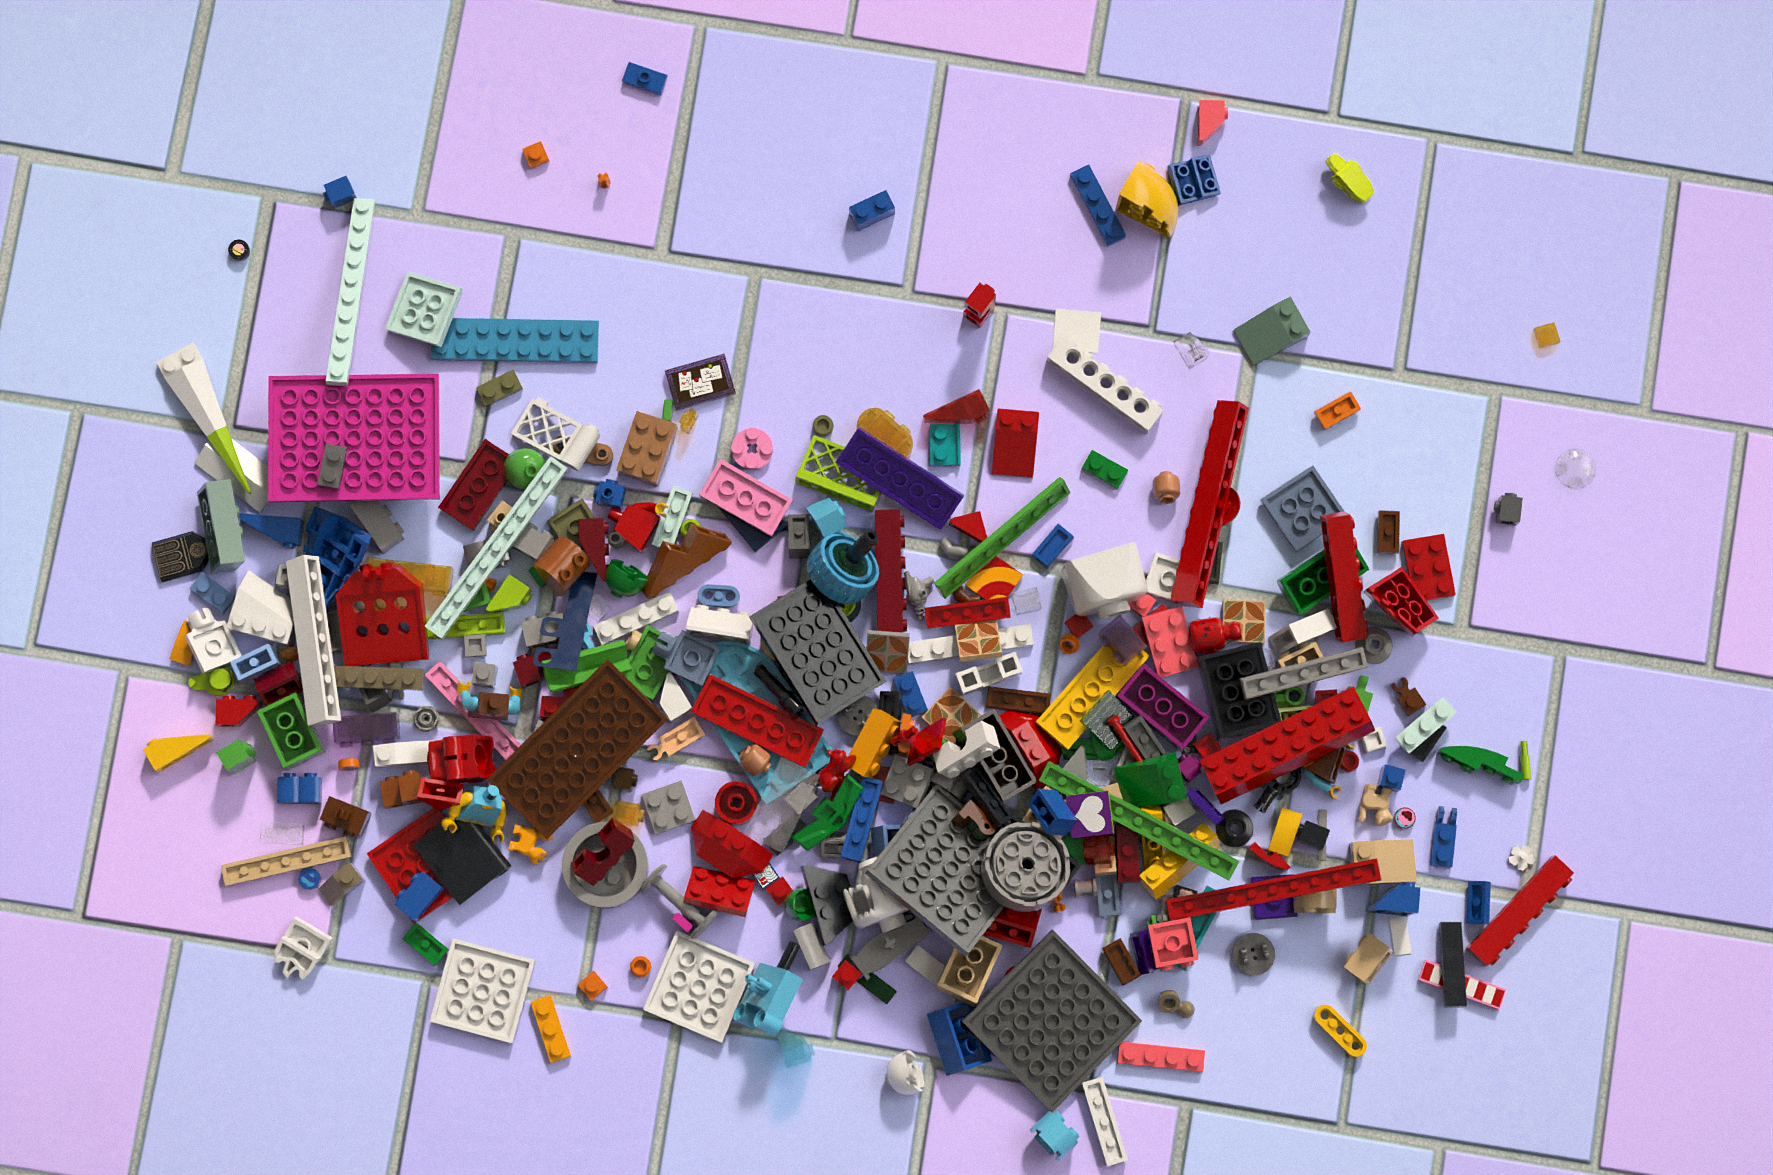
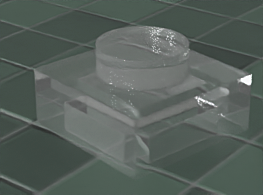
M596 593L592 597L588 615L598 624L612 610V607Z

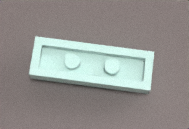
M675 486L672 487L666 505L670 506V509L665 508L663 511L667 517H661L652 546L660 548L662 541L675 544L693 492Z
M1442 697L1394 739L1409 754L1457 712Z

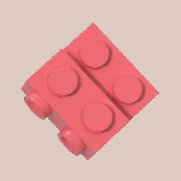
M1190 917L1147 925L1155 968L1160 967V971L1171 970L1174 964L1181 963L1182 967L1194 965V961L1199 960Z

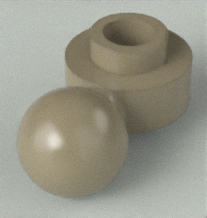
M1165 990L1158 996L1159 1007L1166 1013L1178 1010L1181 1017L1189 1018L1195 1012L1194 1005L1189 1001L1180 1002L1178 994L1173 990Z

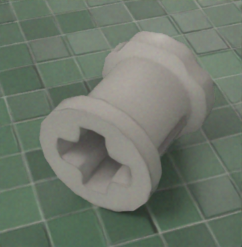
M1096 878L1086 881L1074 879L1075 898L1084 895L1097 897Z

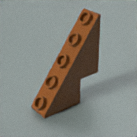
M691 524L681 546L662 541L646 579L648 581L642 592L647 599L656 597L659 592L674 585L677 580L692 573L695 568L703 563H707L719 552L728 549L732 541L725 533Z

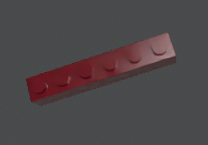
M900 509L875 510V533L878 536L876 561L879 567V577L876 583L878 631L903 633L907 632V619H903V611H907L906 598H902V590H906L902 569H906L905 556H901V548H905V536H901V528H905L904 515H900Z

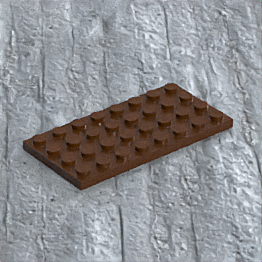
M607 659L486 780L491 785L496 786L499 789V793L542 836L548 839L668 718Z

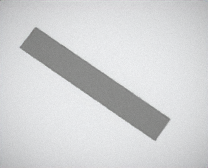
M1318 809V825L1327 828V810ZM1326 843L1322 851L1318 850V860H1326Z

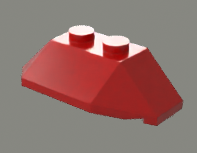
M1008 710L999 715L1038 781L1032 787L1035 791L1043 789L1046 784L1040 782L1039 779L1049 761L1059 765L1062 751L1056 741L1035 723L1039 719V715Z
M705 810L701 811L691 827L696 856L731 878L763 873L774 856L773 853Z

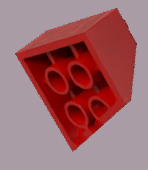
M1400 567L1364 591L1366 596L1411 637L1439 619L1403 567Z

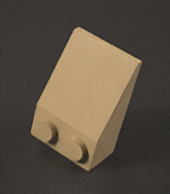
M1413 839L1372 840L1349 843L1351 863L1376 858L1379 862L1382 880L1360 885L1417 882Z

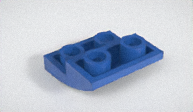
M1210 155L1193 157L1189 161L1172 163L1167 166L1178 205L1204 200L1221 194Z

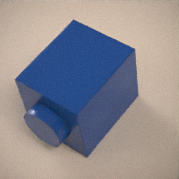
M346 175L323 185L326 190L323 192V196L327 204L331 203L334 209L357 198Z
M1386 764L1381 766L1377 786L1399 792L1402 788L1406 769Z

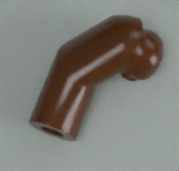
M962 585L952 593V597L958 603L980 600V595L969 596L963 590Z

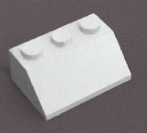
M696 605V608L691 607L686 631L694 636L751 644L754 625L749 618L751 613L738 611V614L729 613L730 610L717 608V611L709 610L708 606Z

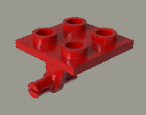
M943 717L919 732L916 726H912L908 730H902L899 732V735L891 738V744H894L896 747L903 742L911 747L907 760L908 766L921 762L925 757L932 753L935 754L941 749L947 719Z

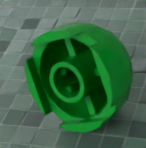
M611 559L605 573V582L611 589V594L618 598L623 596L632 597L639 594L648 581L646 574L633 565L629 567L624 566V561Z

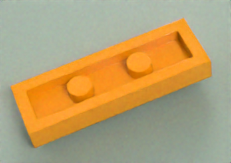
M552 995L531 1001L530 1003L550 1063L572 1056Z

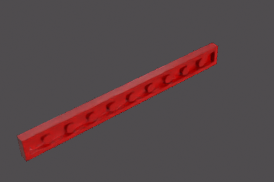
M1376 858L1167 899L1166 902L1170 921L1381 881L1382 877L1379 862Z

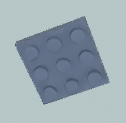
M1314 465L1260 500L1295 552L1322 535L1320 516L1344 511Z

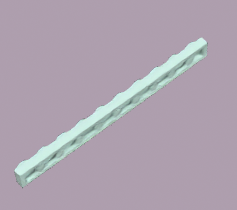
M354 198L326 375L327 385L348 386L375 210L374 199Z
M549 457L426 623L425 627L441 639L446 636L569 470L567 467L553 457Z

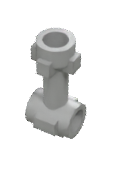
M1173 887L1157 899L1160 900V915L1157 916L1158 923L1170 921L1166 900L1173 898Z

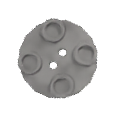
M867 696L861 697L837 712L839 726L844 732L852 736H859L873 708L878 709L877 705L871 698Z
M1248 933L1240 937L1235 942L1232 951L1236 967L1242 973L1248 975H1260L1267 972L1275 959V948L1272 942L1265 935L1259 933Z

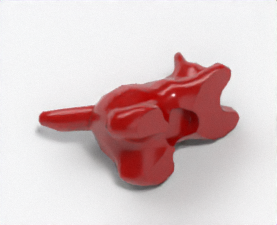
M828 750L827 752L830 756L828 765L818 775L805 781L806 784L810 783L811 785L817 783L822 787L823 792H831L834 789L838 791L845 778V772L856 762L855 755L847 757L846 752L843 750Z

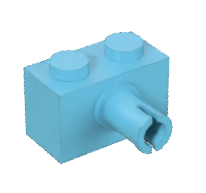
M829 496L806 508L814 525L823 537L832 533H843L842 529L846 527L844 522L846 515L836 500L832 502Z

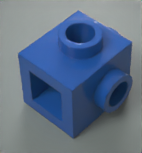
M606 479V482L600 481L599 486H595L593 498L596 499L597 505L615 507L622 510L626 488L625 486L618 485V481Z

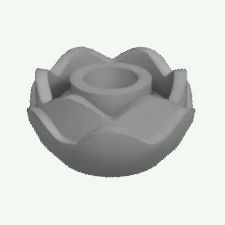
M420 706L413 715V722L420 731L430 732L439 724V714L432 706Z

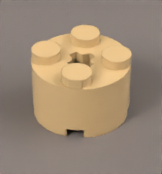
M1337 889L1294 897V913H1336Z

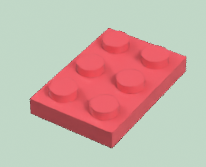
M1182 606L1140 617L1155 672L1161 678L1199 667L1195 651L1192 649V640Z

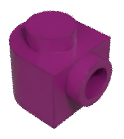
M1185 753L1178 758L1182 776L1187 783L1202 773L1200 769L1202 765L1196 757L1192 758Z

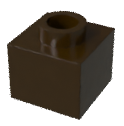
M620 767L616 771L613 788L632 792V787H636L638 775L635 774V770Z

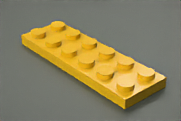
M1117 629L1035 723L1068 751L1089 727L1088 724L1112 697L1116 696L1150 655L1122 631ZM1108 693H1111V696L1107 699V701L1097 710V712L1087 722H1085L1084 719L1093 711V709L1104 699V697Z

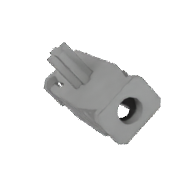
M909 914L904 916V918L908 921L913 919V916ZM916 916L914 920L907 922L900 929L895 928L885 933L881 932L863 946L864 948L858 952L856 957L852 954L850 958L866 980L870 978L868 974L886 967L929 935L930 931L924 926L923 921Z

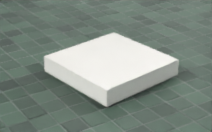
M1155 552L1146 579L1148 595L1173 602L1171 601V591L1175 584L1179 559Z

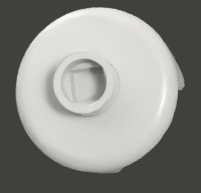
M877 857L859 863L858 870H862L863 875H861L864 886L862 884L857 885L858 895L853 887L849 888L848 891L844 889L843 894L857 928L862 929L879 923L882 932L885 933L907 924L903 913L909 910L865 874Z

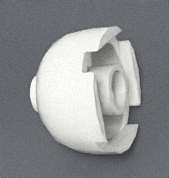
M909 1050L895 1055L889 1061L887 1074H885L888 1086H892L896 1092L904 1095L922 1092L920 1088L924 1087L922 1068L920 1064L915 1065L913 1059H916V1056Z

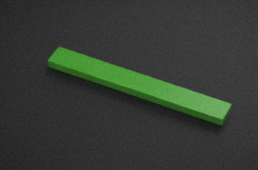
M1061 477L1057 478L936 580L934 584L940 595L946 599L1067 497L1071 492L1065 480Z

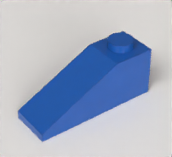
M240 513L238 519L281 544L283 548L295 549V546H301L304 521L301 518Z

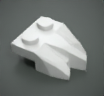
M296 916L274 950L275 963L286 962L283 969V974L286 978L294 970H298L299 977L303 980L321 960L332 937Z

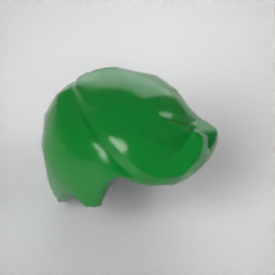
M799 888L789 893L784 902L785 911L788 916L795 921H806L812 918L814 914L807 889Z

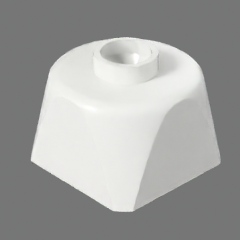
M1136 542L1064 563L1061 570L1072 606L1078 616L1099 613L1101 620L1113 618L1131 611L1129 604L1145 597L1148 593Z

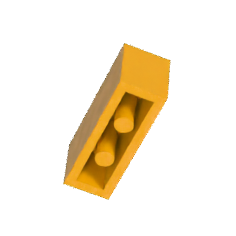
M873 708L848 755L856 756V762L850 769L863 777L872 778L880 769L882 758L890 750L891 738L897 736L900 731L901 721L883 710Z

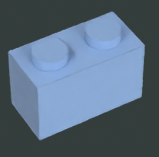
M269 643L230 661L238 681L246 683L282 666L274 647Z

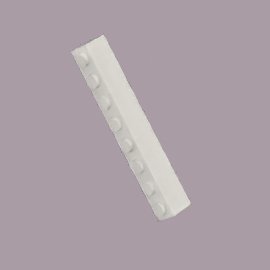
M301 555L286 561L307 723L308 726L324 727L341 721L319 556Z

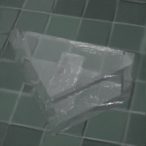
M1191 332L1173 341L1175 348L1189 370L1207 360L1210 354L1209 350Z

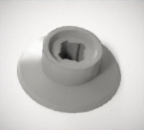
M1368 627L1366 632L1367 638L1355 640V648L1363 647L1367 663H1382L1392 653V639L1382 628ZM1372 640L1379 643L1377 649L1370 646Z

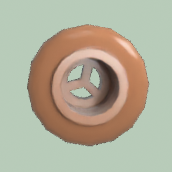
M1163 471L1153 479V495L1160 503H1173L1180 496V480L1178 476L1170 471Z
M757 744L747 745L739 756L740 766L753 776H757L760 773L765 774L771 766V763H769L770 754Z

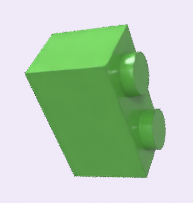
M239 739L216 752L226 770L233 774H237L257 761L254 757L256 751L252 745Z

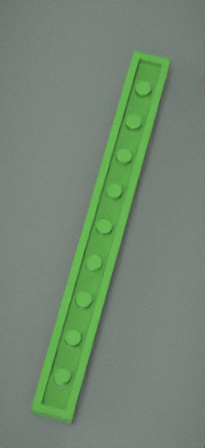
M1050 761L1047 763L1039 779L1040 782L1065 795L1105 791ZM1109 793L1114 821L1230 881L1240 862L1239 860Z

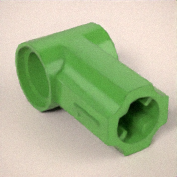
M1297 686L1274 692L1278 708L1298 707L1304 699L1303 690ZM1296 692L1299 694L1300 700L1292 702L1289 700L1288 695Z

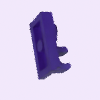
M1147 930L1130 933L1140 974L1153 973V970L1159 969L1155 968L1153 962L1151 941Z

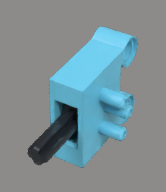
M793 941L788 942L777 967L760 963L754 976L750 974L745 976V982L748 983L747 990L733 1013L735 1021L751 1030L757 1027L771 1036H775L780 1031L785 1015L803 981L802 978L789 971L800 949L797 943Z

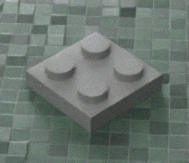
M895 755L880 794L917 808L926 796L935 769L917 762L908 766L907 758Z
M682 780L641 794L655 835L695 821Z

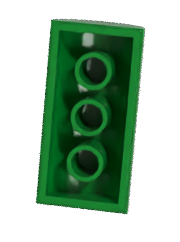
M1357 548L1355 549L1356 558L1360 562L1358 574L1361 576L1370 569ZM1324 550L1277 580L1283 596L1299 615H1302L1330 596Z

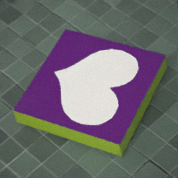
M1109 790L1066 795L1067 806L1077 819L1070 830L1071 838L1114 833Z

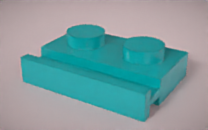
M960 423L930 424V466H961Z

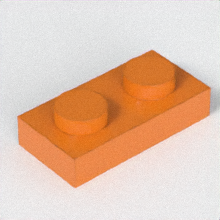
M1350 391L1314 411V414L1322 428L1326 430L1359 412L1361 407Z

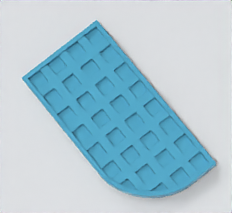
M733 641L711 643L720 647V650L702 687L681 677L696 700L711 674L789 712L785 707L779 705V699L753 674L754 670L763 664L788 691L791 688L772 660L763 652L747 644ZM806 711L800 716V718L815 725ZM712 723L740 765L739 756L747 745L752 746L754 743ZM822 735L806 768L763 748L770 754L769 763H771L768 771L757 776L751 775L744 769L743 771L766 805H768L828 765L830 756L827 751L832 750V748Z

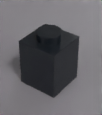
M1306 820L1304 825L1299 824L1296 836H1299L1297 841L1322 851L1330 829Z

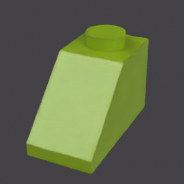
M509 574L486 607V610L489 613H500L519 609L523 604L526 606L532 598L530 594L532 590Z

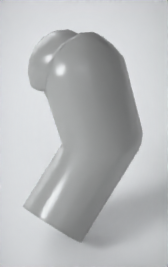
M948 537L939 542L950 559L961 560L970 553L966 546H953Z

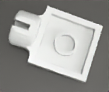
M201 608V613L196 610L188 615L187 622L191 633L185 636L202 674L231 664L230 661L242 656L230 630L226 628L225 620L216 621L209 608Z

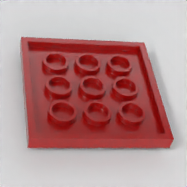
M432 808L366 853L395 897L401 890L404 889L406 891L411 885L409 883L411 878L416 873L420 874L422 871L444 888L442 893L417 922L453 898L414 846L417 841L446 818L442 810L438 811L435 808Z

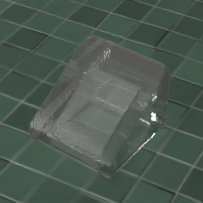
M1089 760L1088 782L1096 786H1108L1110 781V761Z

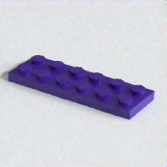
M860 427L857 428L835 462L939 530H942L964 498V494Z

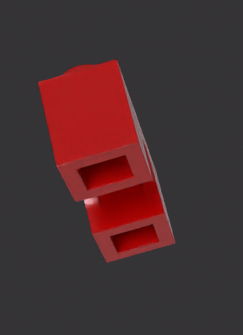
M979 282L964 302L966 309L963 311V316L980 328L995 309V290L986 283L983 285Z

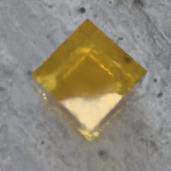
M615 800L614 819L624 825L639 827V822L643 823L645 810H642L641 804Z

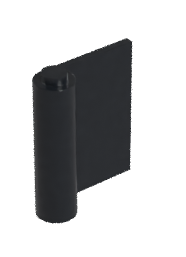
M455 819L454 822L457 825V830L454 833L450 832L449 826L445 831L440 823L417 841L414 846L456 902L461 905L493 879H497L506 873L512 866L480 824Z

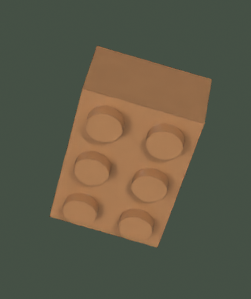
M636 411L616 468L617 473L658 487L678 429L677 424Z

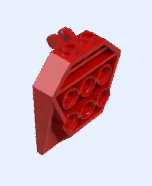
M384 562L380 566L372 567V564L359 565V568L353 572L336 593L345 666L429 660L423 583L400 564L393 565V562ZM397 598H404L407 602V605L401 606L398 603ZM377 599L384 600L386 607H379L376 602ZM356 601L363 602L365 609H358ZM401 622L408 623L410 630H403L400 625ZM380 624L387 625L389 632L381 631ZM359 626H365L368 629V634H362L359 631Z

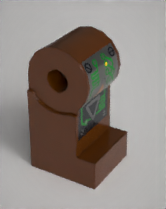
M971 800L951 820L957 826L960 823L966 826L978 841H985L996 830L985 812Z

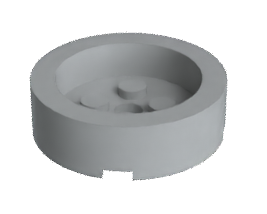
M597 822L580 829L569 840L562 857V873L568 888L579 900L596 908H616L626 904L640 893V888L648 877L649 858L643 843L633 833L635 839L633 846L630 850L625 851L618 863L612 866L610 871L606 872L605 877L592 886L575 875L571 862L584 848L596 853L604 850L606 847L602 844L598 832L608 822Z
M1017 822L1001 829L990 841L982 856L981 875L986 889L1001 905L1015 911H1036L1049 905L1064 889L1070 875V856L1061 838L1058 835L1047 834L1041 824ZM1022 860H1030L1033 868L1023 869Z

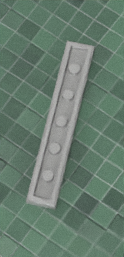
M1363 647L1239 679L1244 699H1250L1366 669L1368 666Z

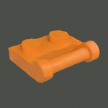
M903 714L900 731L908 730L915 725V721L911 720V715ZM902 742L898 744V753L901 756H907L911 747L907 743Z

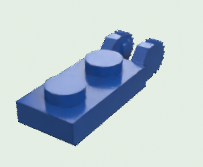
M1438 806L1437 819L1434 823L1430 865L1452 868L1457 825H1455L1457 821V808L1451 809L1450 822L1445 824L1442 823L1445 813L1444 806Z

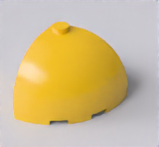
M1138 161L1119 194L1115 211L1171 238L1177 225L1179 213L1175 193L1169 183L1155 171L1152 165Z

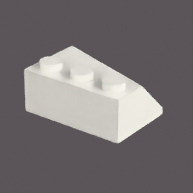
M248 570L238 587L226 628L233 632L292 647L295 638V627L291 598Z

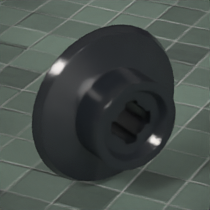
M1231 809L1222 813L1225 817L1224 820L1215 826L1218 839L1229 847L1245 845L1253 835L1251 818L1241 810ZM1233 823L1240 827L1237 833L1230 829Z

